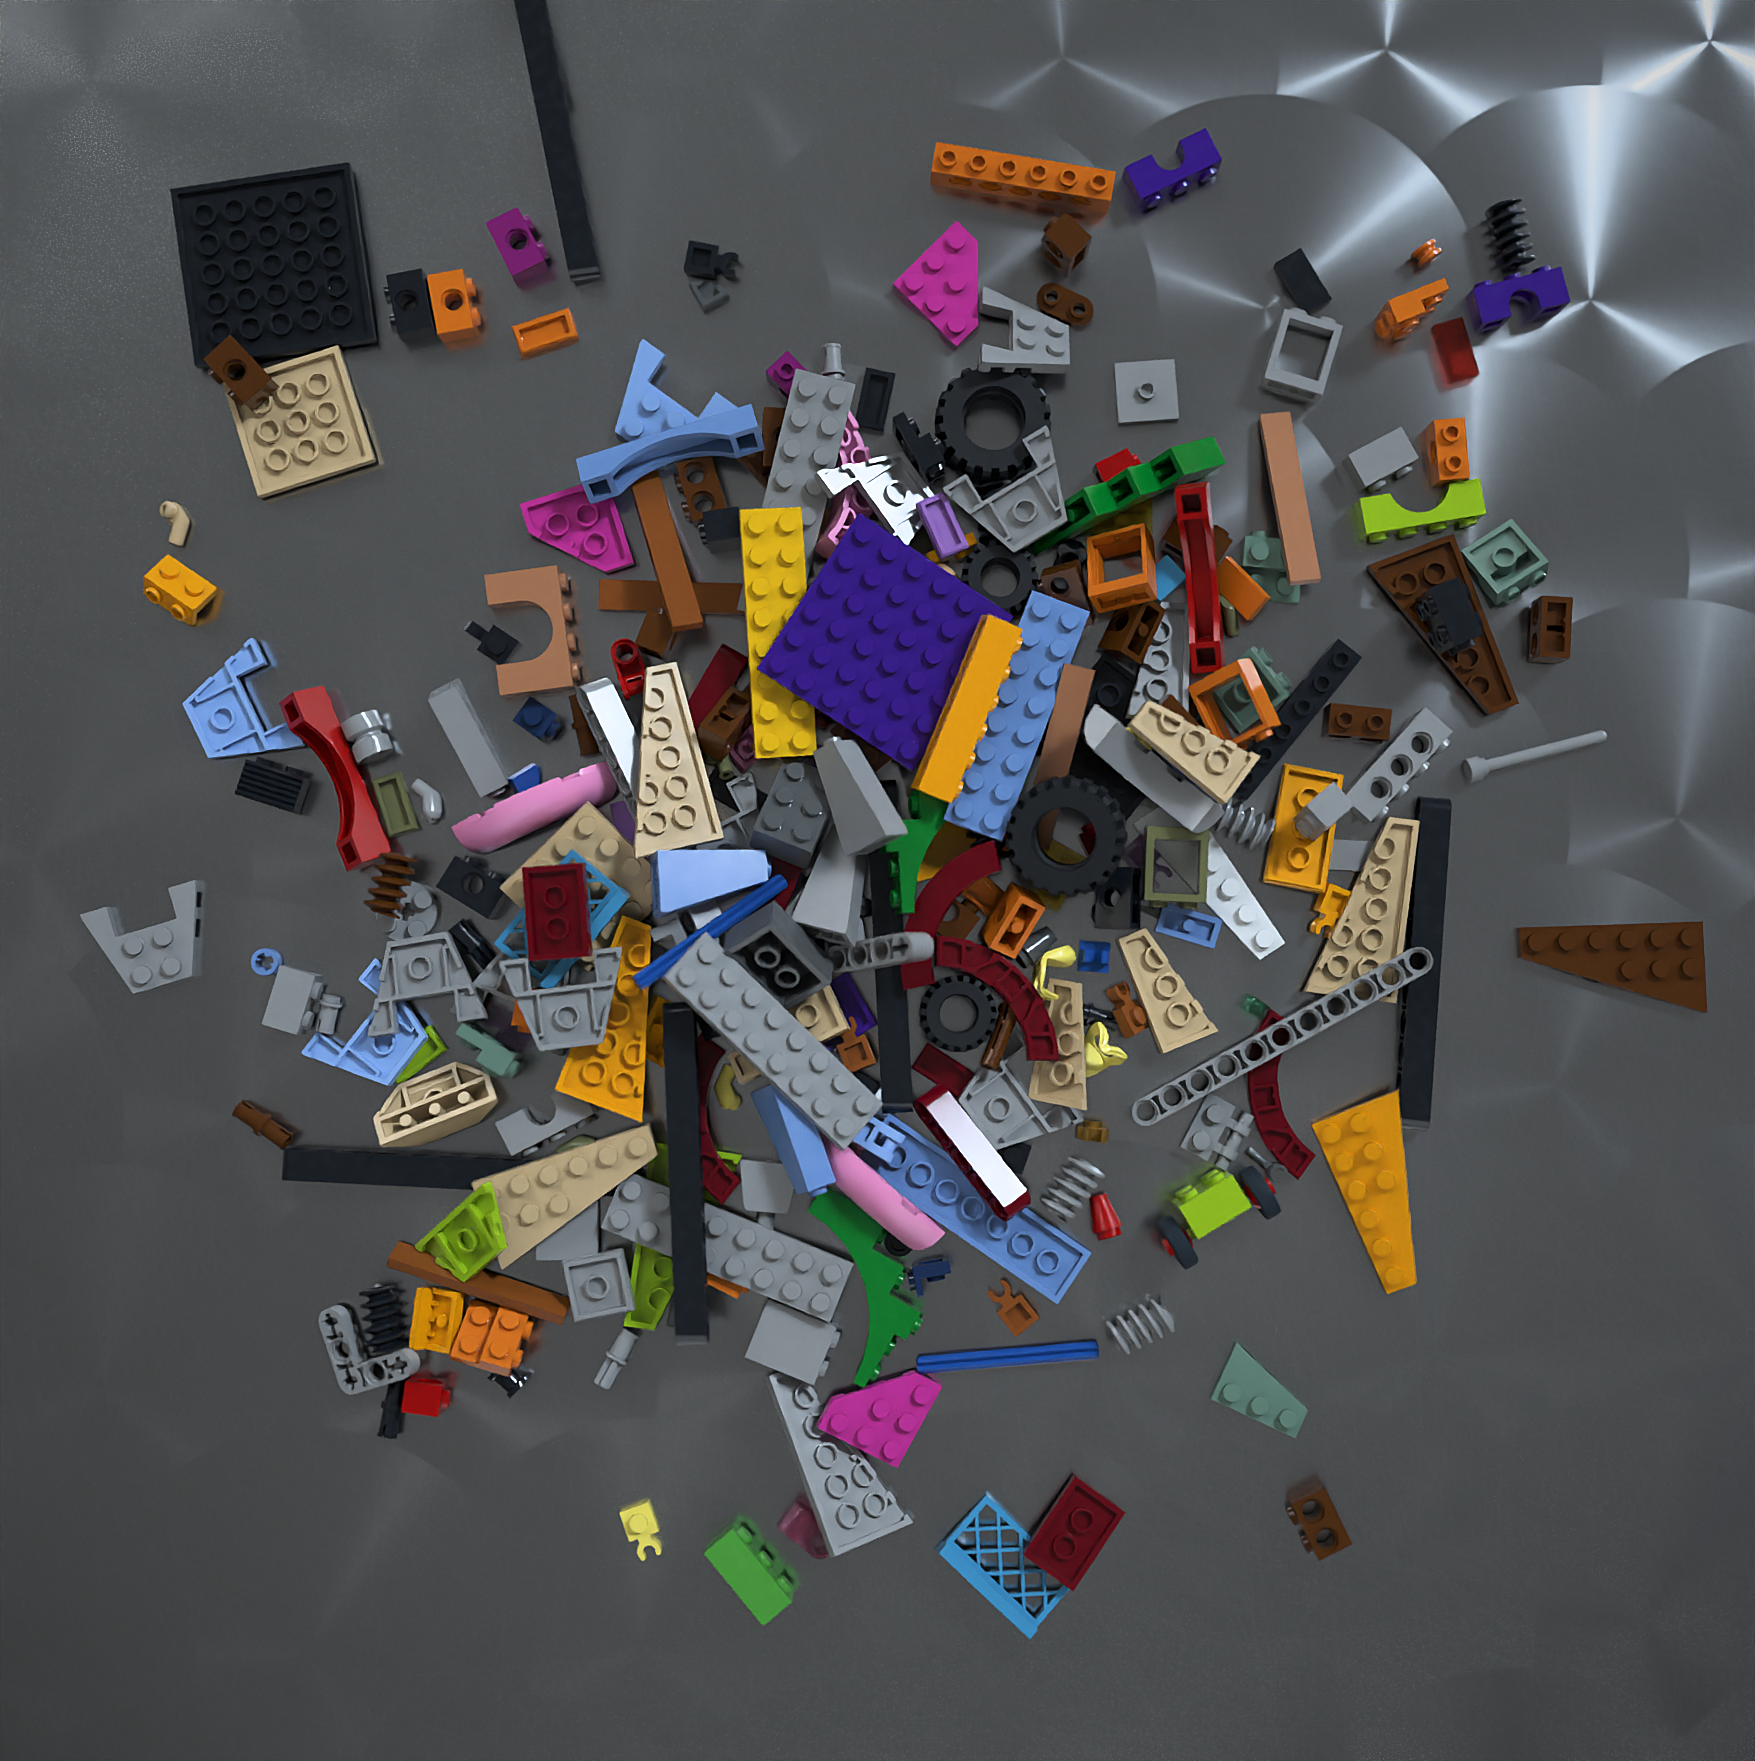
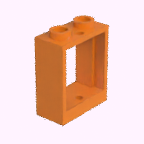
M1145 523L1130 525L1126 528L1103 532L1086 538L1088 596L1098 613L1157 600L1154 539ZM1142 550L1143 573L1105 582L1104 559Z
M1251 658L1236 660L1187 687L1206 729L1210 731L1209 733L1222 740L1227 739L1237 744V747L1242 750L1247 749L1246 743L1253 739L1256 742H1260L1274 735L1272 729L1281 725ZM1241 677L1262 724L1232 739L1212 692Z

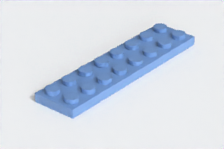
M1032 590L1018 625L1019 628L1023 629L1020 635L1023 639L1021 647L1016 655L1012 654L1008 664L1011 667L1010 674L1005 683H1001L996 693V695H999L998 703L994 711L988 713L985 724H987L985 735L981 741L976 742L973 750L975 753L974 762L969 770L965 769L961 779L963 782L962 791L957 799L953 798L952 803L949 804L944 821L1002 842L1007 822L1011 819V812L1018 801L1053 710L1064 663H1071L1090 611Z
M888 1113L882 1122L906 1136L903 1143H898L892 1153L895 1156L891 1163L866 1148L862 1150L858 1157L924 1213L1058 1305L1092 1253L1028 1208H1024L1007 1222L999 1219L947 1152ZM880 1132L875 1143L882 1147L888 1136Z

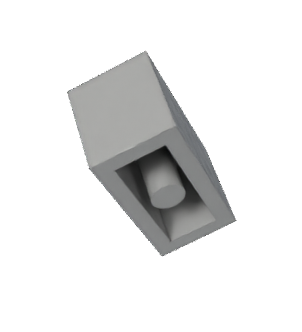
M1401 426L1347 455L1342 463L1358 492L1361 493L1369 489L1370 493L1387 484L1385 479L1393 475L1398 479L1413 470L1411 465L1419 457Z
M1332 782L1311 800L1293 820L1296 822L1295 826L1300 834L1314 842L1354 806V803Z
M280 965L262 1025L295 1035L305 1034L306 1030H310L315 1016L311 1011L314 1002L320 999L324 984L321 983L322 976L288 965Z

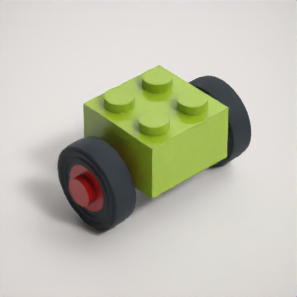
M1253 1165L1246 1167L1238 1173L1246 1196L1232 1174L1225 1170L1218 1172L1217 1169H1213L1201 1177L1203 1182L1192 1188L1191 1185H1187L1175 1193L1177 1198L1173 1199L1171 1203L1187 1227V1232L1178 1225L1171 1215L1160 1219L1157 1222V1226L1164 1237L1161 1243L1170 1257L1175 1255L1185 1270L1199 1262L1193 1249L1192 1240L1200 1239L1252 1207L1251 1204L1267 1220L1272 1219L1281 1212L1279 1203L1274 1196L1277 1193L1270 1180L1267 1177L1264 1179Z

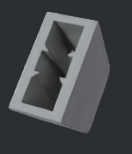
M742 1158L740 1167L744 1210L757 1211L756 1223L774 1230L775 1213H788L794 1191L792 1182L782 1161Z

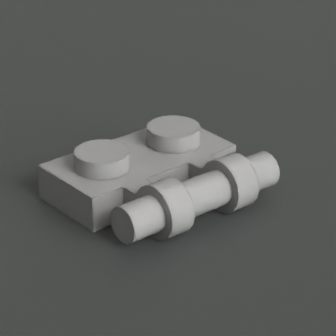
M1209 1093L1204 1096L1179 1146L1208 1161L1212 1151L1221 1154L1215 1166L1226 1171L1231 1160L1235 1161L1239 1153L1236 1151L1243 1137L1249 1135L1251 1131L1249 1126L1254 1116L1243 1111L1238 1122L1230 1118L1235 1106ZM1227 1126L1233 1132L1224 1146L1218 1143V1140Z

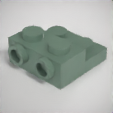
M1512 518L1461 550L1465 563L1478 577V584L1496 605L1502 601L1506 604L1513 602L1520 596L1521 589L1528 585L1532 588L1537 587L1546 579L1549 561Z
M1251 531L1250 536H1244L1241 540L1239 566L1271 597L1267 603L1299 604L1300 585H1288L1280 539L1268 538L1269 533L1265 531Z
M1253 646L1236 659L1251 658L1273 708L1291 695V692L1288 690L1292 686L1290 681L1282 672L1278 674L1274 672L1270 667L1273 660L1263 648L1257 650ZM1241 677L1212 692L1215 702L1239 733L1260 719Z
M474 1022L462 1023L456 1032L458 1036L462 1037L461 1044L473 1051L481 1050L476 1061L482 1064L480 1069L491 1077L505 1076L508 1079L516 1078L523 1068L525 1062L521 1059L525 1053Z

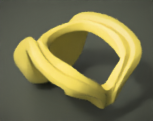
M1069 945L1046 952L1035 964L1032 984L1036 990L1037 986H1039L1040 996L1043 1001L1058 999V995L1043 988L1046 966L1063 968L1071 966L1076 961L1075 951Z
M1101 1022L1092 1024L1084 1036L1086 1078L1098 1074L1109 1066L1120 1065L1128 1059L1127 1054L1119 1047L1108 1045L1109 1035ZM1096 1035H1099V1045H1098V1047L1096 1046V1043H1095V1036H1096Z

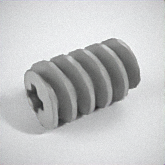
M1232 796L1222 806L1215 801L1225 811L1217 821L1216 832L1219 833L1227 827V838L1230 839L1238 833V844L1241 845L1246 839H1249V850H1252L1257 845L1261 846V850L1270 837L1276 820L1271 818L1264 824V813L1260 812L1253 818L1254 808L1249 807L1242 812L1243 802L1238 801L1232 806Z
M1080 1157V1160L1069 1158L1068 1161L1073 1169H1061L1066 1179H1054L1058 1190L1047 1189L1051 1196L1050 1200L1045 1198L1039 1199L1046 1209L1065 1223H1067L1064 1218L1065 1216L1070 1218L1076 1217L1071 1208L1072 1206L1082 1209L1083 1204L1079 1196L1090 1198L1091 1195L1086 1187H1098L1093 1177L1103 1179L1105 1177L1102 1172L1082 1157Z
M1161 1294L1160 1305L1153 1299L1149 1300L1150 1310H1147L1142 1304L1138 1305V1316L1129 1309L1127 1310V1321L1120 1315L1116 1316L1115 1327L1108 1320L1105 1321L1117 1347L1122 1349L1127 1355L1131 1354V1343L1138 1349L1142 1348L1141 1338H1144L1150 1344L1153 1343V1332L1161 1339L1164 1338L1163 1327H1166L1172 1333L1175 1332L1174 1319Z

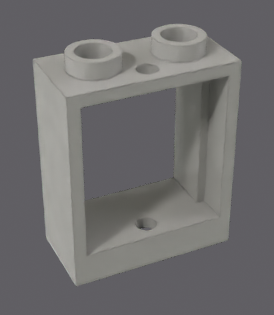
M1299 308L1284 309L1277 324L1259 386L1317 403L1323 395L1343 326L1336 324V321L1329 317L1315 318L1308 316L1306 311ZM1288 325L1330 337L1317 381L1275 368Z

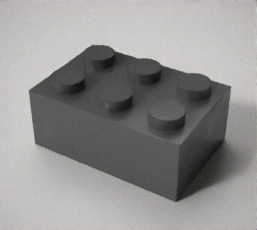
M785 757L753 828L749 843L750 848L766 850V854L806 870L831 812L818 768L791 757Z
M775 900L726 931L723 953L739 963L786 1010L831 984L833 960Z

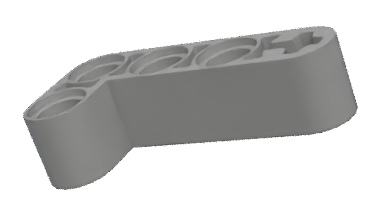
M861 918L859 919L855 947L824 940L825 953L833 960L832 972L834 973L861 972L924 961L931 957L934 950L933 940L925 932L897 933L865 939L864 925Z

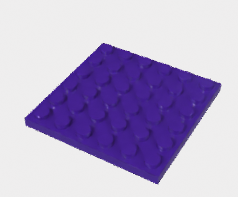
M858 513L757 667V670L912 772L928 747L981 615L990 614L1008 623L1013 616L861 513Z

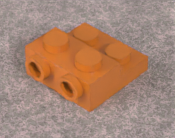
M1442 278L1388 300L1375 317L1374 326L1378 337L1384 340L1394 337L1395 340H1399L1412 333L1411 329L1419 324L1420 318L1434 312L1435 306L1443 301V296L1450 289L1446 279Z
M471 1299L450 1353V1360L510 1377L512 1369L519 1368L524 1352L519 1349L523 1339L529 1340L534 1322L530 1321V1315L502 1305L497 1307Z

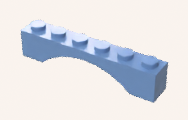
M748 404L577 458L576 462L590 504L619 496L628 486L642 476L675 461L701 456L739 458L765 450L752 405Z

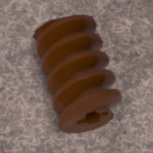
M390 851L388 853H379V857L386 863L375 865V869L382 873V876L371 877V880L378 885V888H368L367 892L374 897V900H364L363 903L371 911L400 919L393 910H402L404 908V905L397 901V898L407 897L408 894L401 889V886H411L412 882L404 876L415 874V870L408 864L417 863L419 860Z

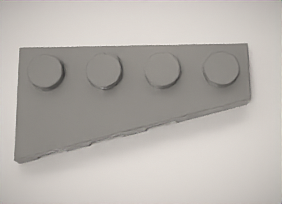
M1162 601L1159 604L1166 609V612L1141 663L1125 718L1132 719L1144 702L1150 700L1157 703L1164 695L1172 694L1188 711L1189 690L1187 687L1189 686L1190 666L1188 604Z

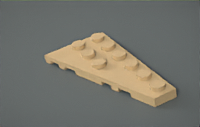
M677 662L647 667L645 670L633 860L652 856L657 850H680L720 841L724 838Z
M1395 817L1386 818L1351 890L1349 900H1347L1348 902H1346L1339 919H1337L1336 927H1334L1335 929H1333L1303 991L1328 994L1403 952L1420 821ZM1392 968L1384 969L1382 972L1383 982L1387 985H1393L1397 980L1396 971ZM1358 983L1354 988V994L1357 998L1367 999L1370 995V989L1367 984ZM1398 989L1376 1001L1396 1003Z
M650 1124L474 1180L472 1182L474 1191L486 1182L491 1181L493 1184L507 1243V1248L497 1256L501 1269L503 1270L655 1158L659 1154V1150Z

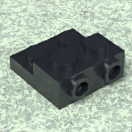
M904 411L894 416L892 432L904 454L924 482L929 481L932 484L942 479L946 475L944 470L947 467L944 464L946 451L938 438L933 440L930 433L919 438L918 435L921 433L918 425L912 417L908 419Z

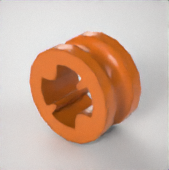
M1434 239L1429 240L1411 254L1413 259H1418L1417 265L1419 268L1427 265L1442 253L1440 248L1435 247L1436 241Z

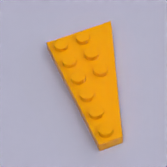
M622 915L610 948L622 947V955L604 1042L601 1044L571 1047L555 1090L643 1122L649 986L644 990L639 989L633 980V976L650 964L651 933L649 930L652 929V926Z
M1399 1089L1312 1123V1127L1387 1294L1415 1285L1417 1282Z

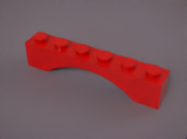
M1209 482L1180 484L1174 491L1186 576L1192 674L1216 672L1225 667L1226 660Z
M324 685L292 692L280 701L279 705L289 730L302 739L316 753L333 781L340 809V825L336 846L347 872L382 861L383 859L379 857V853L391 852L389 840L384 835L378 820V813L371 803L366 784L360 776L354 755L349 749L344 732L334 712L331 698L328 696Z

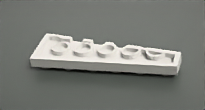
M1160 806L1132 824L1142 837L1144 835V827L1146 826L1185 827ZM1209 830L1206 904L1219 919H1223L1222 922L1226 924L1229 930L1255 958L1261 960L1285 944V942ZM1154 840V850L1164 858L1177 875H1180L1196 894L1198 842Z

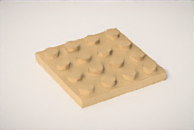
M338 345L264 368L263 370L277 383L279 388L254 411L245 404L240 408L227 394L231 389L223 382L258 497L271 496L376 462L343 354ZM244 375L234 378V381L241 380Z
M586 801L500 885V889L522 909L525 906L522 867L559 865L570 850L574 849L617 886L623 887L631 894L629 899L592 942L593 953V950L610 948L622 915L641 922L653 910L650 906L653 901L650 860L646 857L633 860L634 845L589 801ZM572 859L568 864L577 862L574 859ZM588 872V878H595ZM601 882L589 883L591 900L604 899L610 891ZM591 904L592 912L599 904ZM594 953L591 957H580L577 960L587 972L595 966Z

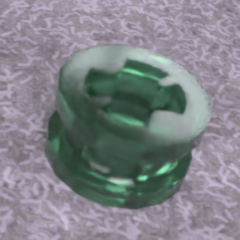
M1246 993V1002L1240 1003L1239 1008L1263 1021L1265 1018L1263 1013L1264 1011H1269L1270 1007L1261 1000Z

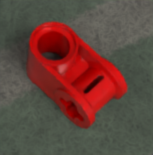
M619 639L611 646L610 652L625 701H629L631 696L643 693L646 666L643 664L635 643L630 639ZM625 653L633 655L626 661L618 659L620 655Z

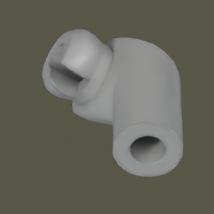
M418 778L412 784L410 791L422 799L423 812L421 813V818L423 821L435 823L442 814L441 795Z

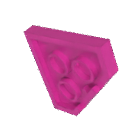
M957 220L893 283V288L956 350L978 329V241Z
M581 484L520 504L528 533L531 536L606 574L635 565L614 497L590 504Z
M911 1370L902 1373V1376L887 1381L881 1380L845 1395L841 1393L832 1396L816 1425L819 1429L898 1468L942 1386L927 1376Z

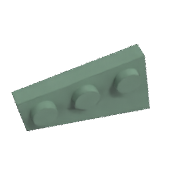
M1234 1341L1210 1394V1398L1296 1438L1308 1410Z

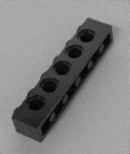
M1339 638L1327 648L1291 695L1276 711L1281 725L1272 729L1274 735L1260 742H1256L1254 739L1245 750L1248 753L1253 752L1259 755L1260 758L1232 795L1238 801L1245 802L1249 799L1362 659L1359 654Z

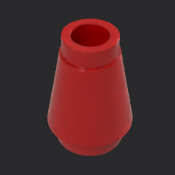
M1107 1194L1089 1198L1093 1235H1097L1098 1241L1122 1235L1120 1227L1123 1225Z

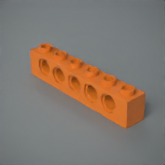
M936 142L930 184L1108 213L1116 171Z

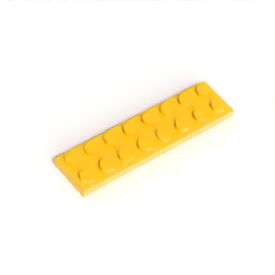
M802 507L740 509L739 523L754 759L813 755V752L817 750L814 707L757 670V667L807 592Z

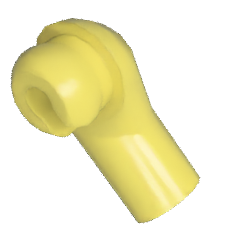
M725 1063L715 1082L714 1091L722 1108L735 1110L740 1106L741 1099L740 1096L734 1094L731 1086L735 1077L732 1066Z

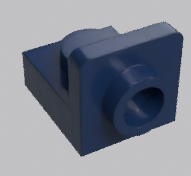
M531 696L513 719V722L543 743L547 738L551 740L561 727L558 723L561 717Z
M948 1256L912 1263L913 1272L907 1273L910 1291L916 1290L918 1298L924 1297L921 1283L922 1278H927V1282L945 1279V1274L951 1273Z

